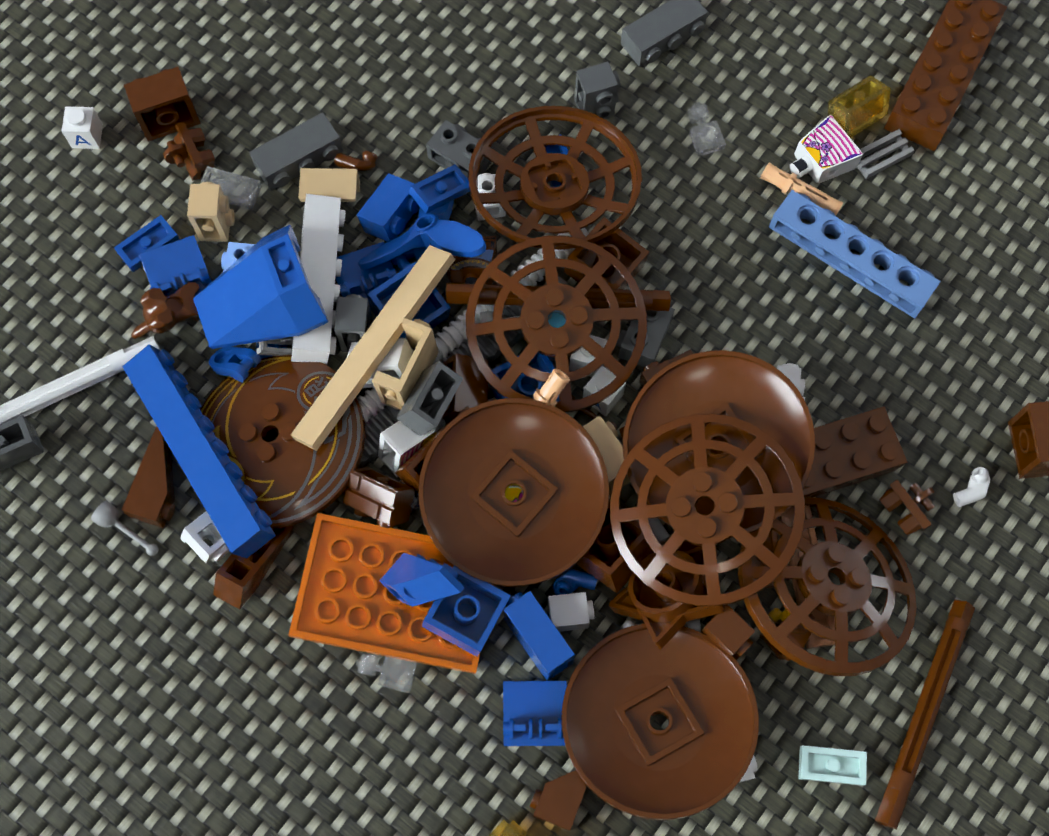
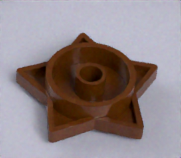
M702 546L685 552L677 550L674 553L675 557L686 562L704 564ZM654 552L644 558L639 563L640 566L645 570L657 554ZM668 563L655 578L662 584L681 592L708 595L705 575L687 573L672 567ZM634 572L630 576L628 586L609 603L614 613L644 621L658 649H662L687 621L725 611L723 605L694 606L672 600L647 586Z

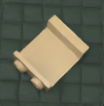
M404 318L402 321L408 343L415 350L401 378L398 379L377 370L372 380L381 403L398 410L402 409L422 371L433 365L439 353L431 326L420 319L412 321Z

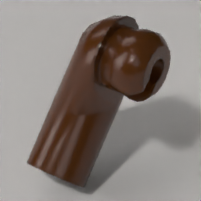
M364 151L362 159L338 153L335 156L334 164L344 169L372 170L377 165L375 164L377 154Z

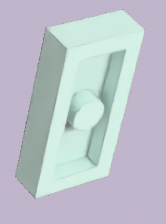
M800 746V780L866 785L867 752Z

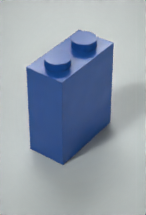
M531 591L525 595L519 592L512 596L506 604L507 607L504 608V621L546 681H549L573 664L575 653Z

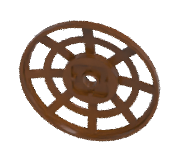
M565 106L528 108L498 121L478 141L469 164V188L477 210L489 225L502 235L518 243L532 239L528 235L533 230L550 234L569 232L571 237L580 238L591 243L598 242L614 233L632 214L639 199L642 183L641 164L637 152L629 139L609 121L591 112ZM561 120L575 122L582 126L576 139L560 135L541 136L537 122ZM526 125L530 139L515 146L505 156L490 148L505 133L516 127ZM592 130L600 132L611 140L624 157L609 164L599 151L586 143ZM561 145L571 148L568 154L565 155L561 153H547L545 146ZM530 149L534 150L536 157L529 161L525 167L513 162L524 152ZM581 152L592 158L600 168L587 172L585 167L578 161ZM483 157L498 165L495 175L496 193H479L477 175ZM629 167L632 176L630 200L628 204L612 201L615 189L613 174ZM506 171L520 178V190L504 192L503 181ZM605 178L606 191L604 198L589 195V183ZM550 181H557L562 185L559 187H551L547 183ZM524 200L533 210L526 219L517 213L509 202ZM500 203L508 216L521 224L516 232L503 226L490 215L483 204ZM582 204L597 208L590 216L579 222H576L572 211L579 208ZM605 211L622 214L614 223L598 233L585 237L581 231L582 228L597 221ZM547 214L560 215L565 225L548 226L538 223L543 215ZM553 243L554 250L581 247L566 243ZM540 244V245L531 246V247H534V248H541V249H542L541 244Z
M564 235L528 239L511 246L499 254L477 279L469 297L466 311V336L469 350L476 367L485 380L505 398L533 400V398L511 388L521 373L535 380L546 382L551 373L537 370L528 364L537 353L555 357L556 369L563 371L570 379L569 383L559 394L560 402H557L555 405L556 408L565 413L584 410L601 403L614 394L628 380L636 368L644 349L647 333V313L643 296L627 268L613 254L600 246L580 238ZM553 243L581 246L602 257L592 268L573 260L556 259ZM541 244L543 260L523 267L512 277L497 268L513 254L528 247ZM611 265L621 273L628 283L634 296L636 307L619 308L613 290L601 277ZM557 268L572 269L585 276L574 288L559 283ZM545 269L547 285L539 287L532 292L519 283L521 279L529 274ZM491 278L503 286L495 302L493 321L475 324V311L479 295L487 279ZM594 284H597L604 293L610 308L592 309L585 294ZM512 292L524 301L520 317L502 319L504 304L508 295ZM553 313H560L564 316L566 322L562 327H552L548 322L549 316ZM621 320H638L636 344L629 361L624 367L611 353L619 338ZM611 321L610 336L603 348L590 337L593 323ZM521 329L528 345L517 357L509 347L504 332ZM494 333L500 351L512 365L501 380L485 362L478 346L477 336ZM583 347L595 357L586 366L569 372L568 355L577 352ZM602 365L616 376L610 384L598 392L582 399L572 400L570 382L590 375Z
M695 414L677 418L659 426L632 448L621 464L614 481L610 499V520L613 536L620 554L629 568L647 586L659 594L680 603L694 606H720L736 603L755 595L769 586L785 570L793 558L802 537L805 521V498L801 480L793 462L784 449L769 434L753 424L735 417L719 414ZM704 422L732 425L749 432L756 438L744 451L726 442L706 440ZM691 424V442H686L672 448L658 460L644 450L650 442L665 432ZM766 446L776 454L783 464L791 481L793 493H773L766 473L755 460L757 455ZM706 449L723 451L735 456L736 460L725 472L708 467ZM693 451L695 468L683 473L681 476H678L665 466L677 456ZM636 459L648 468L649 471L641 484L637 507L619 510V498L623 481L630 466ZM747 466L758 479L763 494L743 495L735 480ZM658 476L671 486L667 494L666 503L647 505L649 490L655 477ZM703 498L711 499L715 504L713 512L709 515L699 514L696 510L699 500ZM795 506L792 533L784 551L778 558L763 545L773 525L775 507ZM764 507L763 522L757 536L754 538L741 527L745 509ZM667 516L670 525L675 532L663 546L654 536L649 524V518ZM639 520L645 540L657 554L645 570L628 549L620 523ZM731 537L735 538L746 548L734 558L717 563L716 545L727 541ZM684 541L702 546L704 564L686 562L675 557L674 553ZM754 555L770 568L763 576L751 584L735 591L721 594L720 573L740 567ZM668 563L672 567L687 573L705 575L708 595L681 592L662 584L655 578Z
M807 497L805 498V505L815 506L819 518L805 520L803 531L808 528L822 527L825 541L812 545L805 538L801 537L797 548L804 554L801 556L797 566H787L773 581L778 597L790 615L777 627L762 606L757 593L743 600L751 618L766 639L782 654L799 665L818 673L833 676H857L872 672L893 659L902 650L911 635L916 616V593L911 573L894 542L867 516L837 501ZM829 509L851 517L866 527L870 533L865 536L854 527L841 521L833 520ZM776 519L771 529L781 535L773 551V554L779 558L788 543L792 527ZM835 529L852 535L860 543L854 550L838 543ZM759 530L754 531L750 534L755 538ZM879 541L887 548L896 562L903 582L893 579L888 562L876 546ZM741 545L740 553L746 549L743 545ZM870 551L878 561L884 577L870 574L863 560ZM751 558L738 567L740 588L754 582V579L763 576L770 568L768 566H752ZM828 572L838 576L840 585L831 582ZM784 579H797L799 589L805 598L799 606L791 597ZM872 587L886 590L885 606L881 614L868 600ZM895 592L907 596L908 609L906 625L898 639L887 624L894 609ZM814 609H817L826 615L834 616L835 630L820 625L808 617V615ZM859 609L872 623L864 629L848 631V615L855 613ZM800 624L819 637L835 641V660H827L811 654L796 645L787 636ZM877 632H879L889 647L886 652L873 659L861 662H848V643L865 640L874 636Z

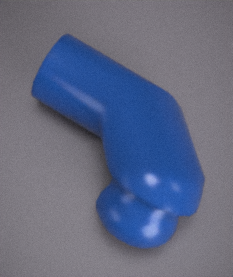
M571 569L555 580L553 590L556 595L570 594L578 587L595 590L597 579L589 573Z

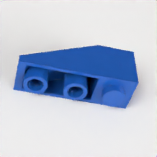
M403 553L379 580L400 602L412 607L461 593L465 588L457 580L459 574L446 563L440 565L432 558L427 561L420 554L413 556Z

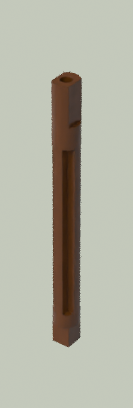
M447 283L446 303L468 304L475 284ZM484 284L477 304L495 305L503 286ZM525 286V287H526L527 289H529L530 291L533 292V291H535L536 289H538L539 287H542V286ZM591 288L585 294L592 308H610L600 288ZM612 289L619 308L636 307L631 290ZM640 290L646 310H670V291ZM510 292L504 305L523 306L524 301Z
M953 601L924 687L875 821L883 826L896 830L898 828L931 730L975 607L967 601Z

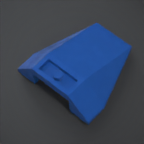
M291 225L263 237L193 298L211 349L300 336L329 322L320 298L313 291L297 253L301 249Z

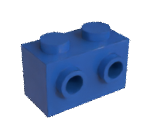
M388 173L357 214L364 232L386 242L395 239L401 234L405 225L414 213L419 210V205L409 194L410 187L414 183Z

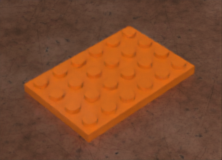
M317 513L289 630V637L473 674L477 672L480 654L476 657L422 627L423 620L434 601L413 607L400 602L379 581L403 553L413 556L420 554L427 561L432 558L440 565L446 563L453 568L454 565L442 555L429 535L395 528H384L380 525Z

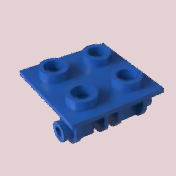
M194 235L139 254L151 286L150 289L160 288L164 295L173 294L183 285L195 282L199 285V291L195 294L196 296L212 282Z
M384 242L337 257V259H342L340 277L335 276L338 285H340L342 297L356 294L367 298L369 292L396 275L390 260L368 269H361L358 264L364 256L382 246Z
M503 681L504 746H565L562 731V705L567 688L566 681Z

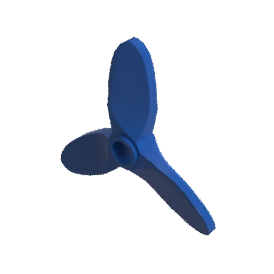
M454 200L427 214L419 206V218L404 234L364 256L358 264L361 269L372 268L411 249L428 247L429 245L449 252L454 256L476 257L486 251V244L482 235L476 230L459 222L449 220Z

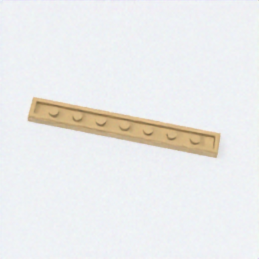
M430 245L291 433V436L296 441L315 451L319 449L403 333V319H413L453 264L455 258L451 253Z

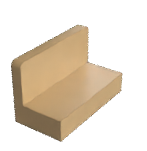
M300 168L298 197L301 202H305L306 194L341 198V202L356 201L357 192H360V179L357 169Z

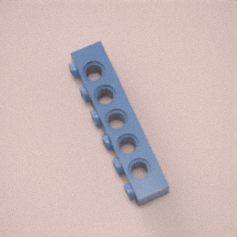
M791 190L771 220L770 229L914 319L941 282L931 272L918 268L910 263L905 256L892 252L879 240L871 239L860 232L855 225L845 223L837 218L829 209L821 208L813 203L808 196L799 194L794 190ZM801 219H806L810 221L811 224H805L801 221ZM825 234H831L835 239H829ZM849 249L857 250L860 255L853 254ZM874 264L881 265L884 270L877 269ZM899 279L908 282L909 286L903 285Z

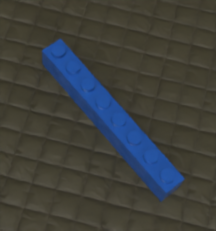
M149 344L122 367L232 554L248 558L276 536L270 527L272 521L268 514L260 509L255 502L257 500L255 492L245 485L241 479L243 476L241 469L227 456L229 452L227 446L215 436L213 423L200 411L201 403L192 393H189L186 385H188L187 380L173 366V363H175L173 357L165 349L159 350Z

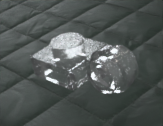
M700 102L693 103L692 107L688 108V116L692 124L697 123L698 126L691 127L689 134L698 157L724 150L726 143L717 120L706 123L705 120H709L707 105Z
M362 652L360 658H357L355 665L358 666V673L375 676L376 671L381 672L378 685L406 693L411 692L418 664L417 661L386 655L384 664L379 663V656Z

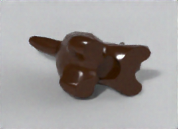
M195 282L187 283L170 295H164L160 288H152L145 292L140 300L143 306L145 321L134 329L131 337L136 339L150 331L159 334L169 332L177 323L189 318L198 321L199 315L193 298L199 291V285Z

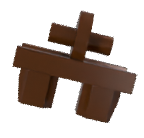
M184 122L176 123L178 133L174 140L167 142L168 148L163 153L164 159L167 163H176L178 168L186 166L192 181L200 179L201 171L214 167L215 157L210 149L197 150V147L204 146L205 143L201 127L187 129Z
M895 480L890 484L891 489L886 491L879 499L889 513L901 504L906 506L910 513L899 520L897 524L907 536L921 528L925 531L932 526L917 506L921 503L927 512L935 508V505L928 498L935 492L932 487L923 491L917 482L909 487L916 496L912 499L900 482Z

